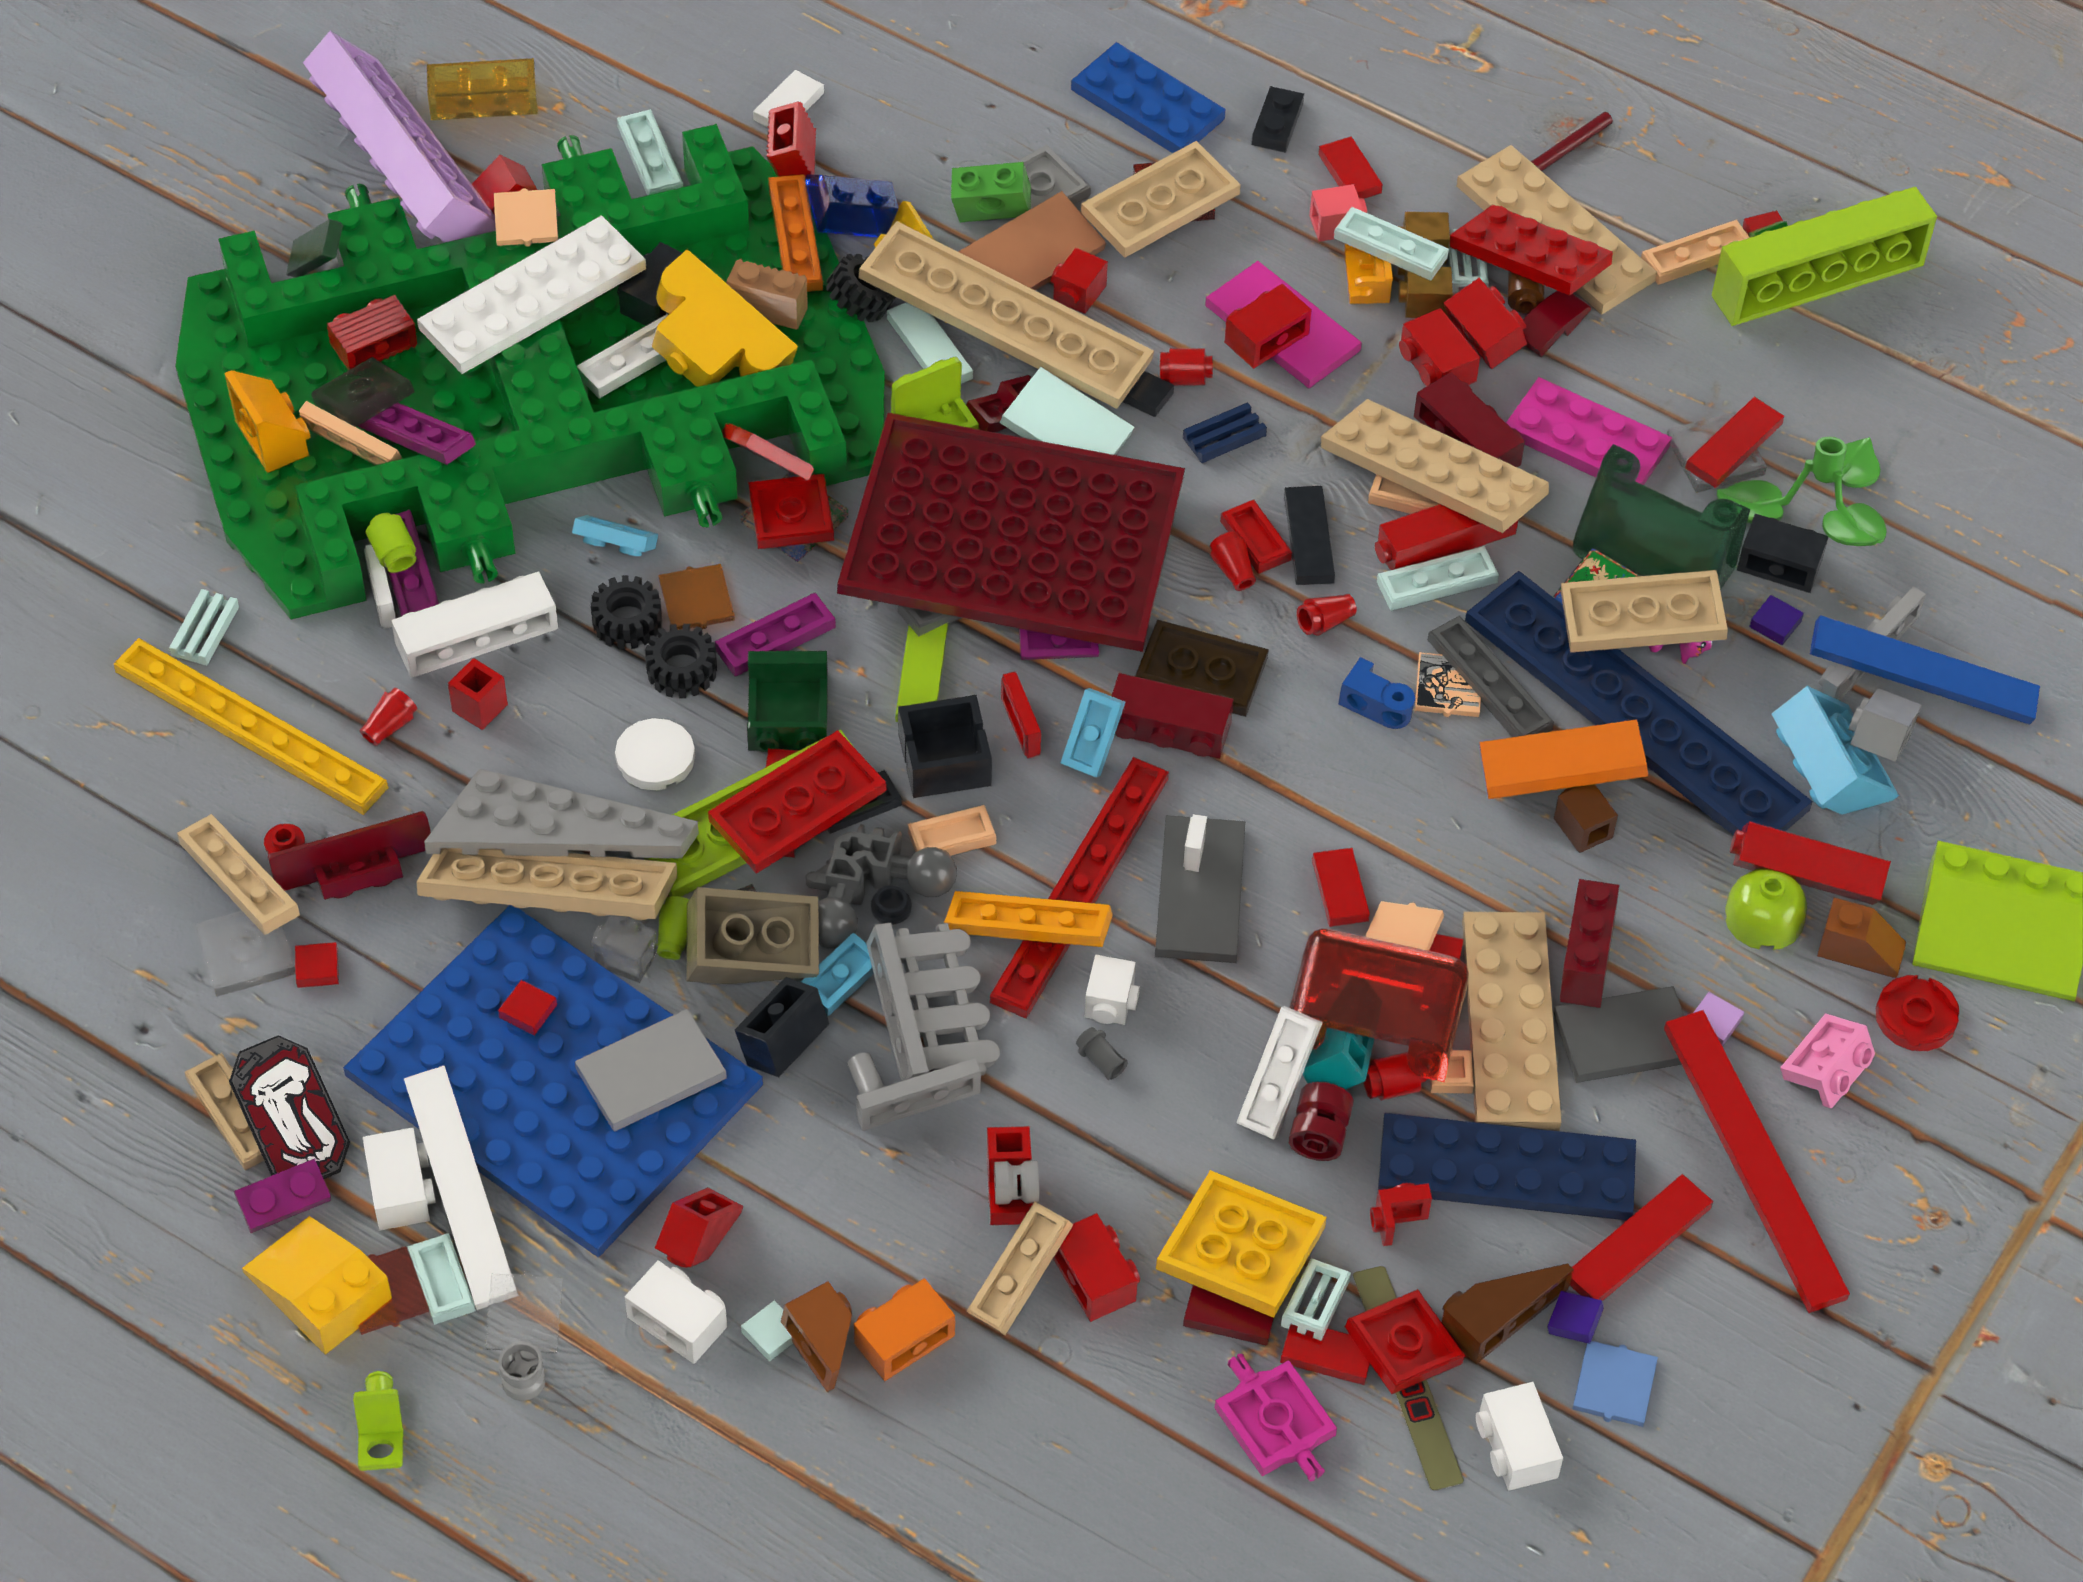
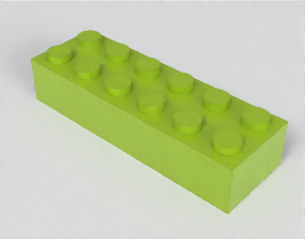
M1914 186L1902 191H1894L1889 195L1873 200L1862 201L1857 205L1841 210H1833L1812 219L1797 221L1783 228L1765 231L1751 238L1733 241L1728 245L1722 246L1711 296L1731 326H1735L1924 266L1937 215L1917 187Z

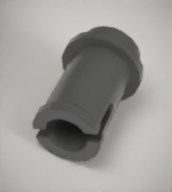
M1091 1027L1078 1037L1076 1045L1079 1047L1078 1053L1083 1057L1087 1056L1108 1080H1112L1125 1070L1128 1061L1105 1039L1106 1033L1103 1030L1097 1031L1094 1027Z

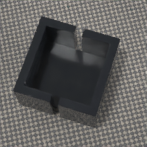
M977 695L898 707V735L913 798L991 786L992 756L985 729L983 730V720Z

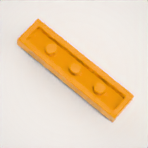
M955 891L944 923H948L950 930L960 929L968 935L1103 947L1113 914L1110 905Z

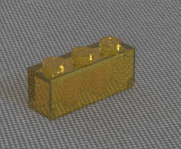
M534 58L427 64V92L431 120L538 114Z

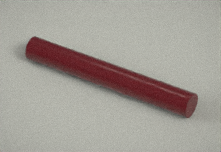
M1608 112L1601 113L1531 162L1543 171L1612 124L1611 115Z

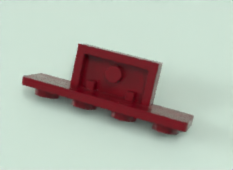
M420 811L274 852L268 855L273 879L284 891L317 882L324 900L329 898H345L354 891L371 886L383 887L390 884L393 880L403 878L398 859L426 851L424 841L430 835L431 830L426 813Z

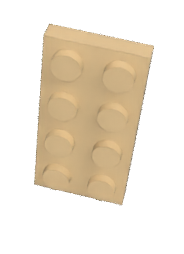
M1195 141L1081 203V214L1126 258L1238 196L1241 184Z
M1717 570L1561 583V597L1570 653L1727 639L1728 628Z

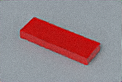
M1753 397L1687 460L1685 469L1714 488H1717L1783 424L1784 415L1758 398Z

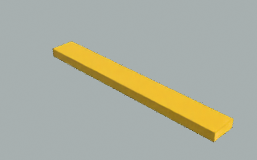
M140 638L113 664L116 673L362 815L388 789L386 779Z

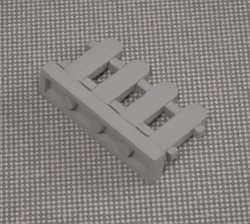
M891 923L876 924L866 942L901 1081L973 1058L976 1059L981 1076H983L987 1071L986 1068L993 1066L1000 1055V1049L995 1042L991 1040H978L976 1030L983 1029L989 1021V1009L982 1003H969L967 993H971L977 988L980 982V974L974 967L959 966L957 957L967 952L971 943L970 937L963 930H950L948 923L938 924L936 932L909 934L908 928H900L897 930L896 936H894ZM944 958L946 968L919 971L917 961ZM901 963H904L906 973L903 972ZM953 995L956 1004L929 1008L926 998ZM911 1000L914 1002L915 1010H913ZM963 1032L965 1042L938 1045L936 1035ZM920 1037H923L925 1047L922 1046Z

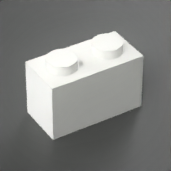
M414 1128L364 1136L363 1143L379 1231L430 1221L428 1205L434 1204L436 1201L432 1179H423L421 1169L429 1167L424 1142L416 1143Z
M659 1260L625 1295L627 1318L693 1364L697 1362L727 1328L726 1308L721 1298L710 1290L702 1291L691 1283L689 1277L677 1267L670 1269Z
M1534 1382L1483 1394L1480 1412L1476 1413L1478 1431L1482 1438L1488 1437L1493 1450L1490 1452L1493 1470L1497 1477L1503 1476L1508 1491L1557 1479L1563 1456Z

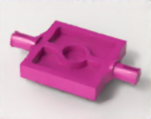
M1242 1353L1237 1354V1358L1235 1356L1232 1357L1227 1365L1232 1369L1240 1383L1233 1391L1216 1399L1214 1408L1260 1475L1264 1476L1284 1464L1297 1462L1310 1482L1314 1481L1315 1477L1317 1479L1321 1477L1325 1470L1311 1452L1318 1445L1335 1437L1337 1427L1291 1362L1288 1360L1272 1370L1255 1373Z

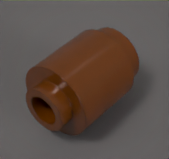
M1509 271L1508 305L1517 312L1529 314L1544 300L1545 285Z

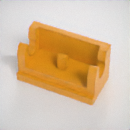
M1345 243L1344 252L1349 304L1390 303L1393 281L1391 263Z

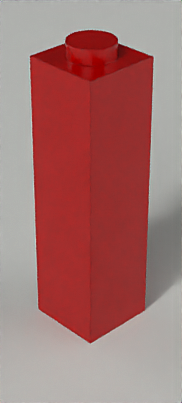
M1439 504L1380 524L1378 541L1375 542V551L1379 561L1383 564L1386 563L1390 570L1471 550L1515 535L1518 520L1505 532L1501 533Z
M1750 821L1743 826L1742 831H1735L1730 846V853L1736 854L1733 862L1734 866L1751 871L1763 868L1782 872L1792 876L1801 885L1871 905L1876 904L1882 898L1891 863L1888 860Z

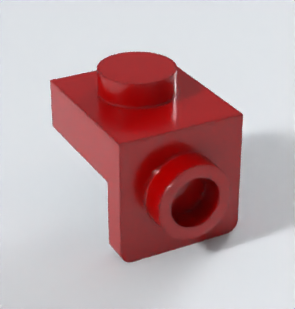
M1402 1183L1394 1188L1378 1190L1376 1207L1370 1208V1221L1373 1232H1380L1383 1246L1392 1245L1396 1223L1428 1219L1432 1201L1429 1183L1419 1185Z

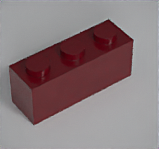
M1452 372L1417 392L1414 417L1421 424L1515 467L1521 465L1525 440L1515 428H1511L1505 423L1493 407L1486 405L1473 393L1467 383L1461 382Z
M1118 674L1111 696L1126 703L1115 732L1117 737L1144 741L1162 748L1170 747L1192 752L1201 757L1221 758L1232 722L1234 699L1127 674Z
M1579 879L1563 968L1560 1002L1601 1008L1620 885Z

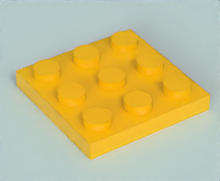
M1210 1170L1157 1257L1156 1270L1274 1318L1323 1233L1327 1217Z

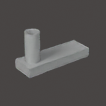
M869 1053L856 1054L847 1063L860 1095L856 1096L857 1119L862 1131L980 1094L981 1071L975 1058L885 1087Z

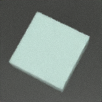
M775 1300L741 1325L742 1334L769 1362L793 1344L792 1336L780 1322L783 1309Z

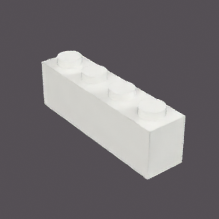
M539 571L526 576H518L511 581L490 588H482L475 593L453 600H446L438 605L417 612H410L402 617L391 620L395 644L411 678L558 629L556 605Z

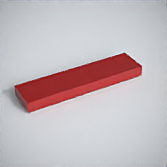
M1681 1174L1572 1266L1574 1270L1570 1286L1581 1296L1604 1301L1712 1208L1713 1200L1685 1175Z

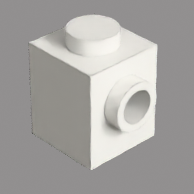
M1095 955L1085 996L1084 1018L1094 1019L1102 1024L1117 1023L1125 1025L1128 1009L1136 1010L1140 986L1134 985L1136 962Z

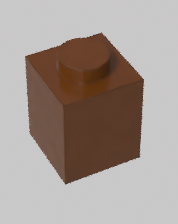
M1592 784L1567 788L1558 795L1553 819L1576 850L1581 853L1613 838L1618 814L1597 786Z

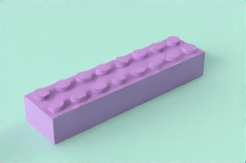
M329 31L303 62L311 73L309 80L326 94L325 102L332 109L340 113L339 121L342 125L357 136L354 141L363 151L370 154L372 157L369 160L371 165L387 177L385 184L403 199L400 204L410 215L416 217L418 220L417 228L428 238L433 239L436 236L443 243L496 231L495 215L380 61Z

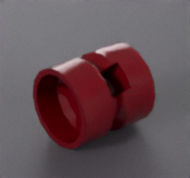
M1327 1082L1306 1084L1301 1089L1296 1109L1297 1116L1293 1120L1288 1143L1291 1149L1305 1158L1316 1161L1337 1159L1342 1153L1347 1131L1345 1127L1349 1124L1354 1099L1351 1094L1344 1088Z

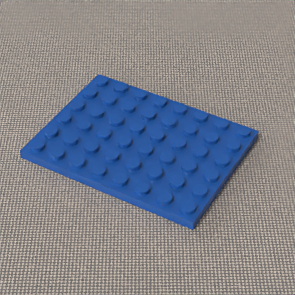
M509 905L343 1067L347 1078L419 1129L404 1078L445 1066L478 1172L598 1258L763 1086V1076L706 1038L725 1068L727 1079L614 1132L578 1074L575 1061L658 1023L673 1014L512 905ZM521 980L555 996L557 999L556 1008L535 1036L499 1018V1008Z

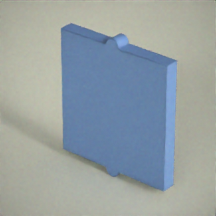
M1591 1341L1590 1344L1587 1343L1572 1410L1601 1416L1606 1422H1610L1613 1419L1643 1427L1658 1357L1627 1350L1625 1345L1615 1347Z

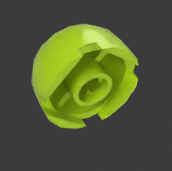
M1755 869L1741 876L1731 888L1725 906L1727 916L1725 921L1727 928L1735 938L1751 948L1760 949V946L1764 945L1774 946L1773 950L1783 949L1794 943L1803 932L1808 903L1804 890L1792 876L1770 869Z

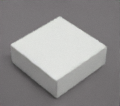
M1193 814V817H1190L1184 851L1183 867H1185V870L1199 872L1205 842L1207 816Z

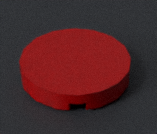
M1906 975L1893 979L1883 988L1875 1008L1876 1021L1883 1034L1894 1044L1911 1051H1930L1942 1047L1953 1037L1959 1022V1004L1953 993L1941 982L1929 978L1927 981L1925 979H1918L1919 975Z

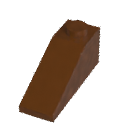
M1567 1263L1476 1283L1464 1293L1457 1291L1445 1302L1442 1308L1444 1311L1442 1324L1459 1348L1477 1364L1557 1300L1561 1291L1567 1292L1574 1269Z

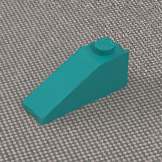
M1360 975L1351 979L1322 1021V1026L1303 1072V1077L1307 1083L1327 1082L1346 1090L1366 1081L1382 1003Z

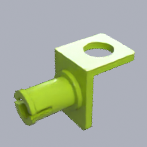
M375 1371L365 1378L366 1391H359L353 1394L358 1428V1469L360 1471L400 1468L403 1466L404 1430L398 1390L392 1389L393 1377L389 1373ZM378 1444H387L393 1448L392 1453L383 1458H374L368 1454L369 1450Z

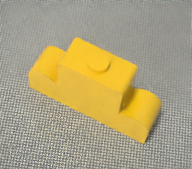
M688 249L663 271L656 300L660 308L669 313V315L657 325L652 347L667 360L669 367L675 373L683 374L696 387L719 382L735 366L739 367L740 376H745L792 364L798 346Z

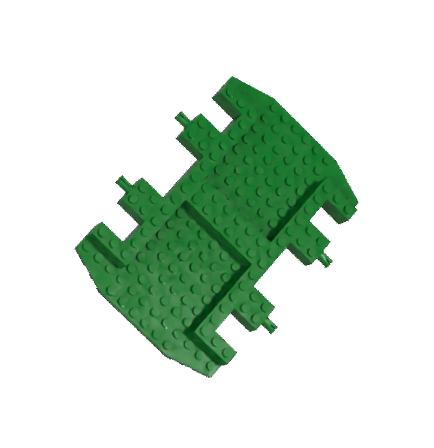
M717 124L682 132L684 170L690 186L631 199L612 148L584 154L580 140L575 135H569L572 147L569 146L566 136L558 141L557 147L563 158L562 160L541 164L544 190L555 189L558 240L594 219L603 216L642 256L646 253H651L660 242L682 253L688 249L724 282L727 281L735 262L739 259L743 262L756 263V265L762 264L764 268L770 266L771 269L777 268L778 271L782 270L768 187V178L777 177L771 164L753 146L728 152ZM357 184L359 196L355 192L354 185L346 189L345 197L349 203V209L327 214L328 220L332 219L341 222L343 225L336 255L340 267L271 283L254 230L219 238L224 269L191 276L187 280L175 367L224 535L233 550H237L245 560L248 569L256 573L264 583L267 592L291 620L367 601L360 561L354 542L368 538L366 529L370 525V521L382 513H390L392 515L411 510L415 525L425 524L440 572L470 565L474 581L484 584L483 570H485L488 582L493 581L498 575L493 559L516 554L512 523L505 504L647 470L664 517L695 509L699 525L708 528L707 515H709L713 526L722 520L723 516L718 508V503L738 499L736 468L728 449L740 446L723 437L722 430L725 424H733L764 440L789 435L798 458L813 466L814 471L811 475L824 474L826 486L869 476L884 427L885 371L864 321L857 320L856 314L852 317L846 314L848 310L845 307L840 309L837 306L839 301H832L829 296L832 292L827 291L826 286L828 283L826 282L839 264V261L820 215L811 205L810 210L823 280V290L807 292L808 309L798 329L773 324L798 346L792 364L745 376H740L739 367L735 366L719 382L696 387L683 374L675 373L669 367L667 360L600 399L582 382L577 368L579 364L645 327V325L620 313L619 296L617 295L619 285L461 374L419 330L417 319L554 242L532 243L528 247L524 244L497 246L496 231L417 249L399 197L371 203L369 191L364 184ZM396 295L397 300L406 309L410 318L413 319L417 345L415 348L410 347L408 351L403 350L402 353H397L388 359L384 358L381 362L377 361L375 365L370 364L368 368L363 367L361 371L357 370L354 374L350 373L330 344L327 323L332 322L335 317L342 313L351 314L365 308L375 299H386ZM232 370L272 380L280 394L283 392L288 394L295 412L293 415L296 419L301 417L299 410L305 401H308L394 447L399 451L403 459L374 465L309 430L311 438L306 440L309 456L267 473L236 424L224 373ZM381 395L471 433L476 445L446 465L356 426L352 414Z

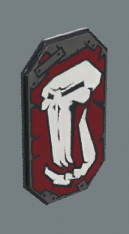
M277 1035L239 1051L229 1084L270 1175H275L314 1158L323 1179L340 1173L350 1140L308 1048Z

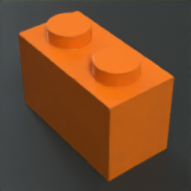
M925 1278L913 1286L908 1284L901 1287L891 1300L878 1308L871 1307L867 1309L854 1323V1344L884 1381L890 1379L955 1336V1314Z

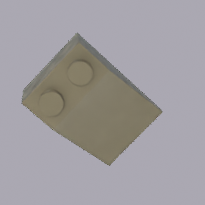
M697 887L688 901L687 982L737 984L783 980L785 977L791 979L810 978L819 975L818 896Z

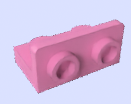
M1825 1013L1780 1067L1783 1079L1818 1090L1823 1106L1833 1108L1839 1099L1849 1091L1850 1086L1862 1071L1871 1064L1875 1056L1867 1026Z

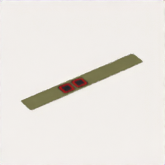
M1384 1266L1353 1273V1278L1365 1311L1396 1299ZM1427 1379L1396 1392L1430 1489L1435 1491L1462 1484L1464 1479Z

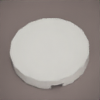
M652 718L638 721L625 729L617 740L615 758L617 767L628 783L640 789L657 791L667 789V785L674 782L677 785L685 780L693 769L695 748L691 735L683 726L667 719Z

